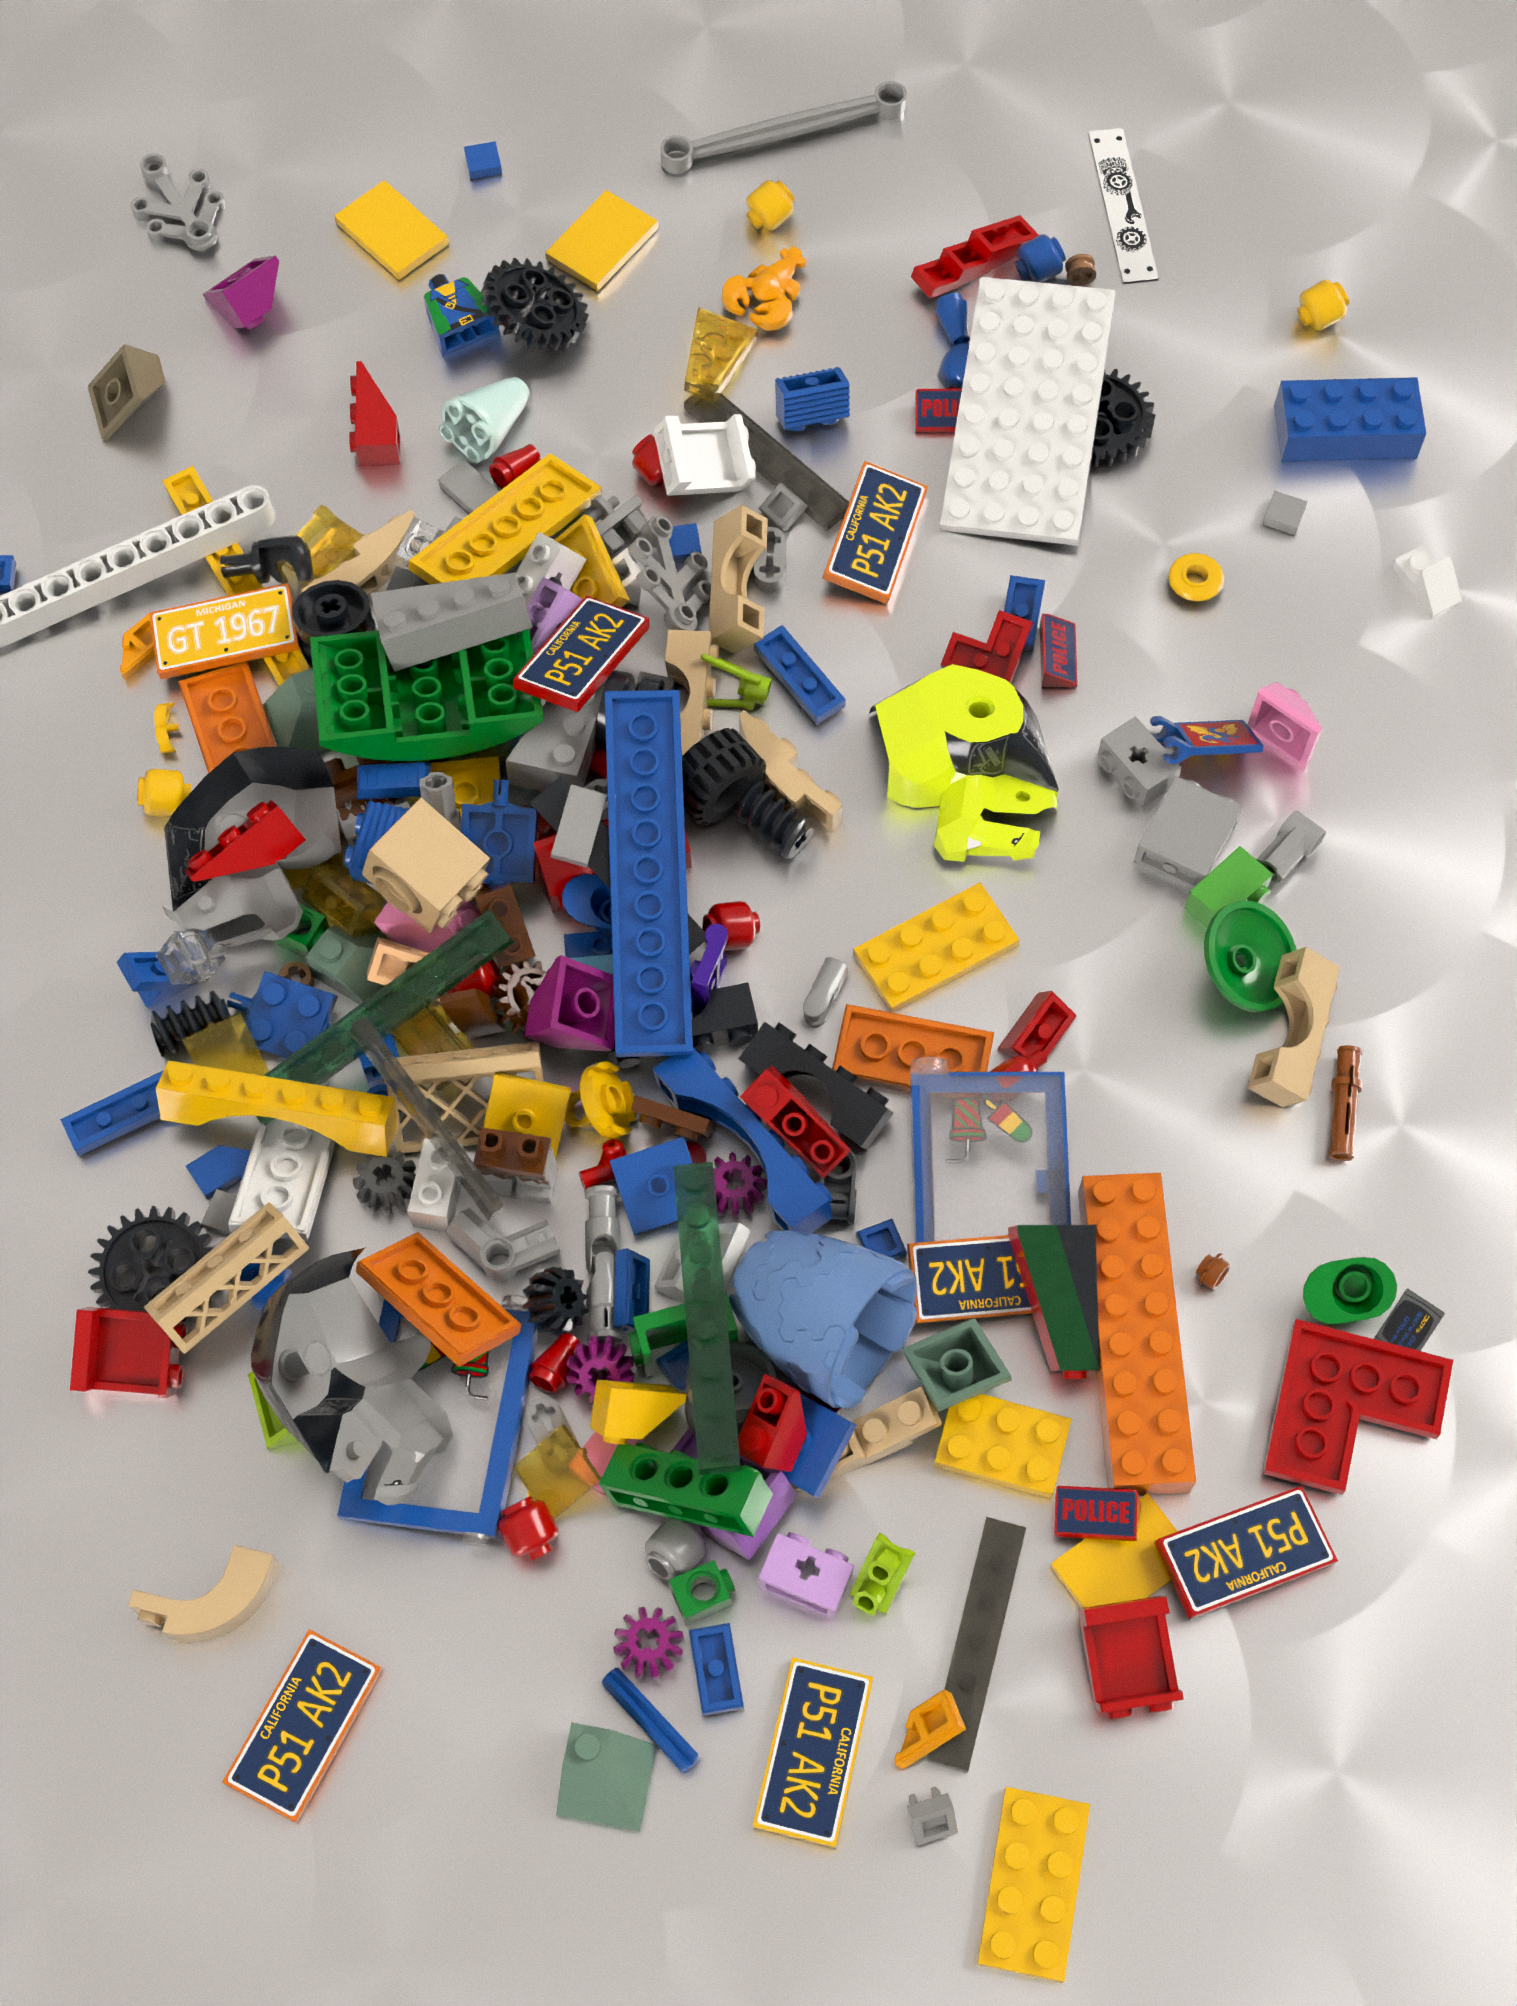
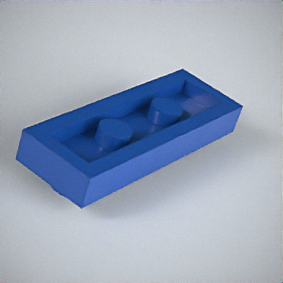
M783 625L765 635L764 639L754 643V651L816 725L846 707L844 696Z
M163 1071L60 1119L78 1157L160 1118L156 1086Z

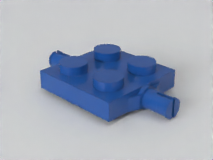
M493 779V802L482 805L462 804L461 833L490 858L485 869L488 876L483 881V883L489 884V888L506 882L535 883L536 856L533 842L537 841L538 811L535 808L518 807L508 803L509 780Z
M264 971L258 991L252 999L231 992L229 998L240 1001L242 1004L227 1000V1007L247 1013L246 1024L239 1040L240 1043L307 1066L314 1065L318 1051L326 1040L347 1047L350 1041L336 1037V1035L349 1039L352 1036L350 1031L331 1026L332 1012L338 998L337 995Z

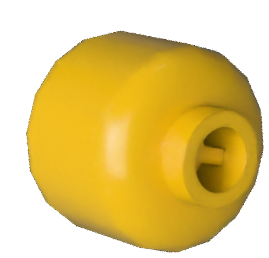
M767 180L746 198L749 209L746 216L755 228L759 229L763 226L765 229L773 231L793 214L794 208L792 203L795 202V198L781 181L778 180L775 183Z
M1326 279L1300 294V307L1296 311L1304 326L1311 324L1316 330H1324L1346 316V307L1350 305V302L1339 282L1333 283Z
M149 769L144 777L138 778L137 806H143L144 812L149 816L171 817L176 808L191 793V784L184 783L183 775L178 770Z

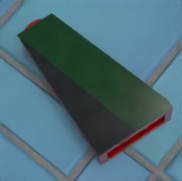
M1015 1225L1008 1227L1009 1240L1050 1371H1063V1379H1087V1371L1100 1370L1096 1225Z

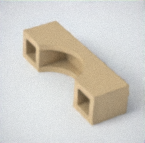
M744 505L738 506L715 520L713 527L709 631H711L713 644L733 654L764 639L765 608L748 600L747 582L754 563L767 548L768 518Z
M668 630L665 654L667 675L670 678H675V682L682 685L690 694L686 707L680 713L682 756L694 744L705 737V730L711 731L713 714L712 709H708V699L715 698L716 678L711 677L712 667L715 666L701 660L702 654L719 659V646L713 645L711 631Z
M1308 947L1281 956L1273 988L1279 994L1287 1009L1289 1018L1288 1035L1282 1047L1256 1054L1248 1084V1089L1282 1108L1307 1101L1311 1093L1312 1079L1316 1063L1321 1055L1320 1047L1325 1028L1329 1022V1011L1333 995L1337 990L1340 966Z

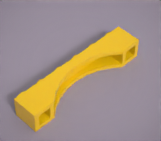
M169 1060L156 1086L160 1118L164 1121L200 1126L211 1120L229 1116L251 1115L271 1117L312 1129L334 1140L348 1151L383 1157L388 1156L397 1131L395 1097Z

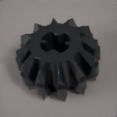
M550 1267L544 1269L543 1272L534 1274L529 1278L530 1285L522 1290L528 1298V1301L522 1306L529 1309L530 1312L527 1322L537 1323L538 1333H549L555 1336L567 1334L568 1331L583 1325L582 1317L589 1312L584 1305V1300L589 1295L583 1294L581 1290L584 1280L575 1279L574 1270H563L561 1267Z

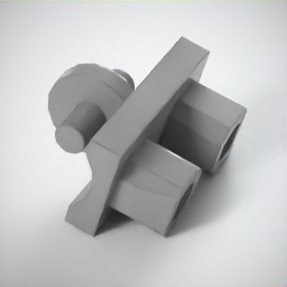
M637 494L615 511L613 509L620 504L615 496L606 500L602 496L597 495L591 500L594 511L588 516L592 517L594 523L599 519L602 520L596 527L610 557L625 544L616 533V529L623 526L632 538H636L641 534V527L647 522V519L640 510L643 501Z

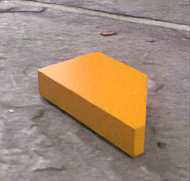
M149 613L123 634V657L120 672L126 681L155 657Z
M943 1689L910 1711L905 1726L908 1731L901 1752H896L895 1764L905 1769L966 1730L952 1693Z

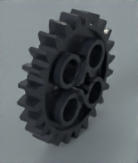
M513 258L511 264L503 260L500 267L494 265L492 271L488 272L481 290V295L484 296L481 304L488 307L485 314L496 317L493 325H503L505 327L503 334L513 333L516 343L520 342L521 339L526 340L528 348L537 343L541 351H544L547 345L554 351H557L559 345L567 349L570 342L575 344L578 337H581L589 314L585 313L588 305L581 302L584 295L573 292L576 284H566L564 282L566 275L556 276L554 274V267L549 268L548 271L543 269L541 261L536 266H532L528 258L525 259L523 264L516 258ZM526 310L530 311L526 316H524Z
M1114 369L1110 375L1104 371L1091 457L1094 467H1098L1100 459H1105L1110 467L1115 457L1122 463H1125L1127 453L1136 457L1138 448L1146 447L1147 439L1151 438L1156 414H1153L1154 403L1148 402L1150 393L1148 391L1140 392L1141 382L1129 384L1130 374L1125 375L1122 379L1118 378V369Z
M152 1206L149 1217H145L141 1210L137 1208L135 1209V1220L132 1222L124 1215L120 1216L123 1227L118 1230L109 1225L107 1229L112 1238L109 1241L99 1238L97 1240L100 1246L104 1248L103 1253H93L90 1256L100 1264L99 1267L88 1270L92 1277L100 1279V1281L92 1284L90 1289L94 1293H104L97 1299L96 1303L101 1308L111 1305L109 1307L111 1309L146 1311L144 1306L153 1300L154 1294L159 1289L167 1288L215 1248H205L213 1240L209 1233L199 1235L203 1226L198 1221L188 1226L190 1216L185 1212L175 1220V1211L172 1207H168L164 1215L161 1216L159 1209L156 1206ZM147 1236H155V1247L149 1252H140V1242ZM171 1239L174 1240V1244L166 1250L167 1242ZM190 1254L191 1260L186 1268L183 1270L173 1269V1262L178 1255ZM150 1266H160L162 1268L159 1275L156 1273L150 1275L147 1271ZM129 1270L136 1271V1279L132 1285L128 1287L119 1286L120 1276L124 1272ZM143 1291L142 1299L136 1301V1296ZM188 1316L182 1320V1323L186 1326L189 1325Z

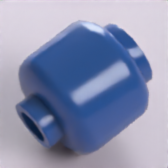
M1041 234L1018 248L1019 260L1014 264L1023 281L1029 278L1031 282L1044 283L1062 272L1066 256L1055 236L1050 239L1046 234Z

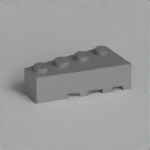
M515 573L370 593L380 639L394 672L533 627L527 604Z
M607 679L579 712L548 701L545 702L542 707L544 721L525 732L506 759L507 776L510 785L542 792L556 779L561 777L569 787L572 784L583 788L597 747V717Z

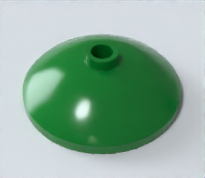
M1243 900L1224 906L1212 917L1204 939L1205 962L1214 985L1229 1002L1246 1011L1264 1012L1284 1003L1273 987L1281 956L1297 950L1288 927L1274 911L1258 902Z

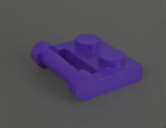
M712 924L706 929V950L701 961L694 960L690 969L692 1012L700 1014L706 1007L711 989L719 987L727 967V959L723 952L727 944L728 932L721 924Z

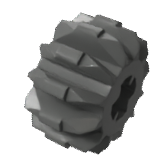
M400 1150L392 1157H390V1153H388L387 1157L381 1156L379 1158L368 1154L369 1165L357 1164L356 1170L360 1176L353 1178V1186L359 1190L356 1195L360 1203L368 1202V1209L373 1213L382 1206L385 1215L390 1216L392 1206L395 1205L400 1210L405 1211L406 1204L404 1198L410 1199L416 1176L414 1173L416 1170L414 1161H405L404 1153ZM387 1178H393V1182L388 1184ZM381 1180H385L386 1186L380 1185Z

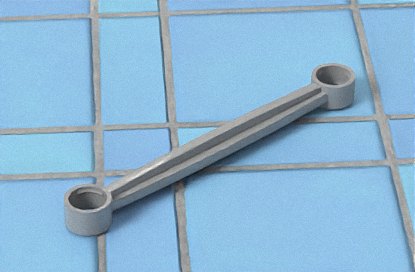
M885 81L877 86L875 95L768 119L694 141H690L681 135H672L661 143V165L669 173L681 174L692 167L693 160L798 136L872 114H877L884 119H897L906 110L907 91L902 84L896 81ZM885 97H894L898 99L899 102L890 104L882 101L881 99ZM672 151H681L687 155L681 158H672L667 154Z

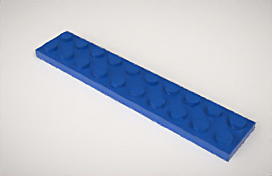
M679 690L605 691L615 1057L693 1055Z

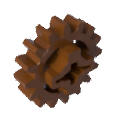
M523 960L518 966L513 963L495 982L497 987L492 992V996L499 999V1001L493 1008L496 1011H503L505 1015L501 1018L500 1022L503 1024L510 1021L513 1024L511 1030L513 1034L521 1029L524 1031L525 1036L530 1000L548 970H542L541 961H537L532 967H530L527 960Z

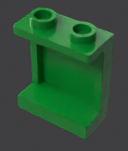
M727 1292L633 1317L635 1331L628 1332L635 1367L643 1366L646 1377L654 1375L652 1352L680 1345L689 1338L691 1341H696L717 1335L718 1342H738V1329Z

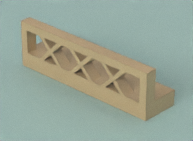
M268 1202L145 1305L144 1309L182 1353L185 1354L305 1253L309 1247L285 1216ZM287 1233L294 1242V1245L282 1255H271L273 1243L283 1234ZM249 1263H260L259 1273L251 1281H240L241 1271ZM217 1290H229L227 1301L219 1308H208L209 1299ZM186 1316H197L196 1327L182 1339L173 1327Z

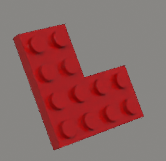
M1295 1319L1292 1325L1262 1474L1343 1495L1346 1491L1359 1419L1437 1440L1441 1434L1453 1359Z

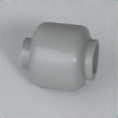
M667 1518L645 1543L647 1555L645 1559L648 1567L657 1576L665 1580L692 1570L706 1553V1544L702 1538L703 1531L700 1526L695 1523Z

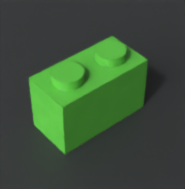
M1239 846L1189 892L1184 908L1205 927H1208L1216 912L1226 905L1243 900L1261 904L1271 892L1268 886L1273 874Z

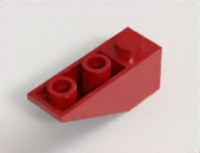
M356 361V375L350 376L351 395L356 396V403H350L351 424H355V432H349L351 453H357L359 466L401 465V435L397 416L362 361Z
M272 800L267 804L261 802L247 813L248 819L240 826L236 827L233 825L222 832L217 838L219 843L208 852L206 849H203L195 854L188 861L189 867L184 871L193 882L274 865L276 861L284 859L305 842L306 839Z
M773 1066L767 1068L740 1096L823 1179L851 1151L805 1097Z

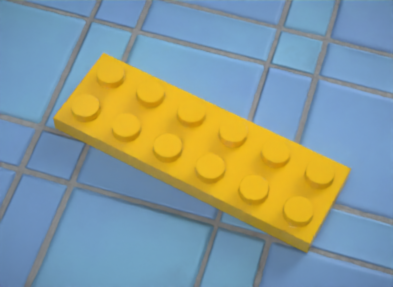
M549 453L409 560V570L428 584L504 574L525 558L538 532L552 537L589 508L594 497L597 495L602 496V487Z

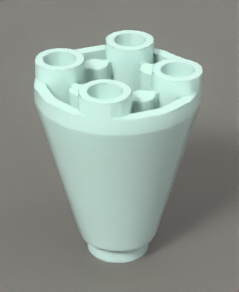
M512 377L450 398L441 409L442 424L439 426V432L442 438L447 442H452L472 463L477 464L483 459L489 458L499 447L526 406L530 397L527 385L521 379Z

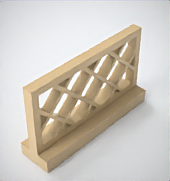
M539 1041L385 1059L383 1068L385 1084H387L388 1096L395 1097L397 1131L394 1136L396 1152L399 1150L403 1153L421 1151L424 1138L429 1139L432 1134L437 1137L432 1140L458 1143L463 1146L477 1145L481 1128L476 1123L487 1111L489 1099H485L471 1087L479 1077L489 1076L494 1079L495 1072L516 1076L517 1073L534 1071L535 1080L544 1082ZM461 1079H470L466 1084L461 1081ZM451 1081L462 1089L450 1104L433 1093V1090L440 1082ZM426 1083H432L428 1088L422 1085ZM412 1085L423 1095L410 1109L398 1100L396 1087ZM466 1093L483 1105L472 1120H469L454 1109ZM427 1098L444 1109V1112L433 1125L415 1113ZM399 1110L406 1114L402 1120H400ZM449 1114L466 1125L459 1136L448 1137L437 1129ZM411 1118L428 1130L419 1141L403 1142L402 1128ZM470 1130H472V1131H474V1132L476 1133V1134L467 1135V1134L470 1132Z

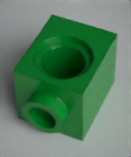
M300 904L303 914L297 929L282 939L273 940V942L305 958L323 933L329 928V924L325 915ZM301 928H311L303 935L295 934Z
M715 1560L669 1579L671 1593L686 1626L731 1607L730 1594L735 1592V1587L727 1569L719 1571ZM699 1583H709L716 1590L714 1596L705 1601L695 1598L692 1591Z

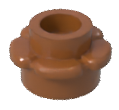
M1218 1253L1216 1257L1208 1254L1202 1260L1196 1270V1274L1200 1276L1199 1284L1201 1286L1206 1285L1215 1290L1224 1280L1231 1268V1264L1223 1259L1224 1254Z

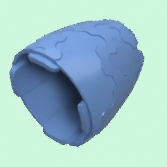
M770 1231L765 1235L764 1238L767 1240L764 1243L757 1241L747 1250L737 1267L732 1280V1286L736 1289V1296L732 1293L729 1296L731 1309L757 1347L804 1391L810 1395L813 1394L834 1408L849 1409L857 1406L863 1401L866 1389L883 1369L891 1354L899 1352L904 1348L917 1317V1311L914 1307L917 1296L916 1276L903 1263L857 1244L807 1232Z

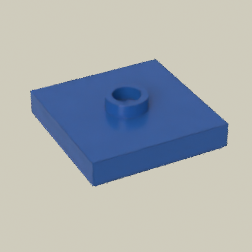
M684 1136L610 1160L634 1235L708 1211Z
M800 1393L807 1435L792 1471L782 1472L790 1483L810 1495L820 1498L857 1424Z

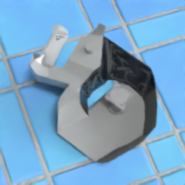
M258 747L233 752L200 781L176 808L164 827L173 911L165 907L163 909L166 916L187 929L195 928L202 931L247 914H257L265 922L262 929L215 943L212 950L208 951L209 959L226 955L229 947L259 939L279 940L297 929L303 910L282 870L314 867L341 852L334 786L319 751L288 747ZM272 800L306 839L305 842L284 859L276 861L274 865L193 882L184 871L189 867L188 861L195 854L203 849H206L208 852L219 843L217 838L222 832L233 825L236 827L240 826L248 819L247 813L261 802L267 804Z
M361 1248L333 1254L316 1261L274 1292L267 1300L256 1329L251 1352V1368L265 1399L282 1424L319 1462L325 1473L334 1472L346 1483L353 1479H360L381 1447L382 1440L389 1444L393 1454L377 1486L374 1499L386 1505L404 1503L417 1490L416 1481L432 1456L445 1452L453 1437V1432L447 1412L411 1380L414 1374L426 1362L431 1341L421 1334L390 1343L349 1278L354 1262L365 1249Z

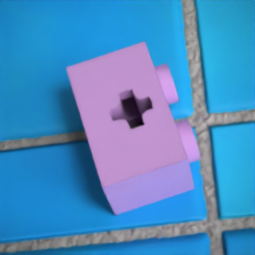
M545 577L540 581L527 605L533 626L529 628L534 655L583 600Z
M789 1532L787 1536L777 1533L758 1577V1587L834 1619L853 1575L854 1565L848 1563L849 1558L839 1551L827 1548L824 1553L810 1547L811 1542L801 1535ZM807 1565H812L814 1567V1575H810L807 1580L800 1578L801 1570H805Z

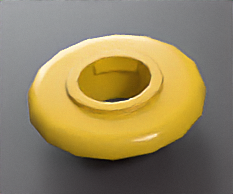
M1190 553L1174 561L1169 569L1168 579L1170 586L1179 596L1187 600L1204 601L1219 593L1223 587L1224 575L1221 566L1213 558L1205 554ZM1198 574L1205 581L1203 583H1193L1189 581L1187 576Z

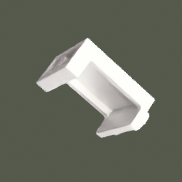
M734 414L726 422L680 424L678 416H665L653 430L667 496L740 492L755 479L756 464L750 455L748 446L749 433L747 427L743 424L741 414Z

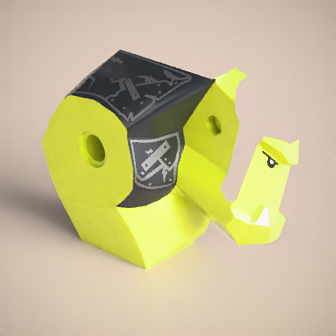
M952 664L907 685L871 707L869 714L877 711L890 762L887 798L901 805L914 808L940 806L934 847L944 860L965 862L967 855L1010 856L1014 861L1034 858L1035 850L1039 845L1040 831L984 821L980 815L984 808L993 812L1037 814L1043 809L1051 807L1057 809L1059 788L1038 718L1028 701L1012 684L989 673Z

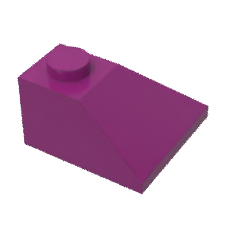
M276 255L255 258L202 295L234 328L247 327L248 330L253 329L265 321L263 315L272 309L279 260Z
M562 955L556 957L530 1000L525 1037L555 1048L594 1051L614 1050L613 975Z

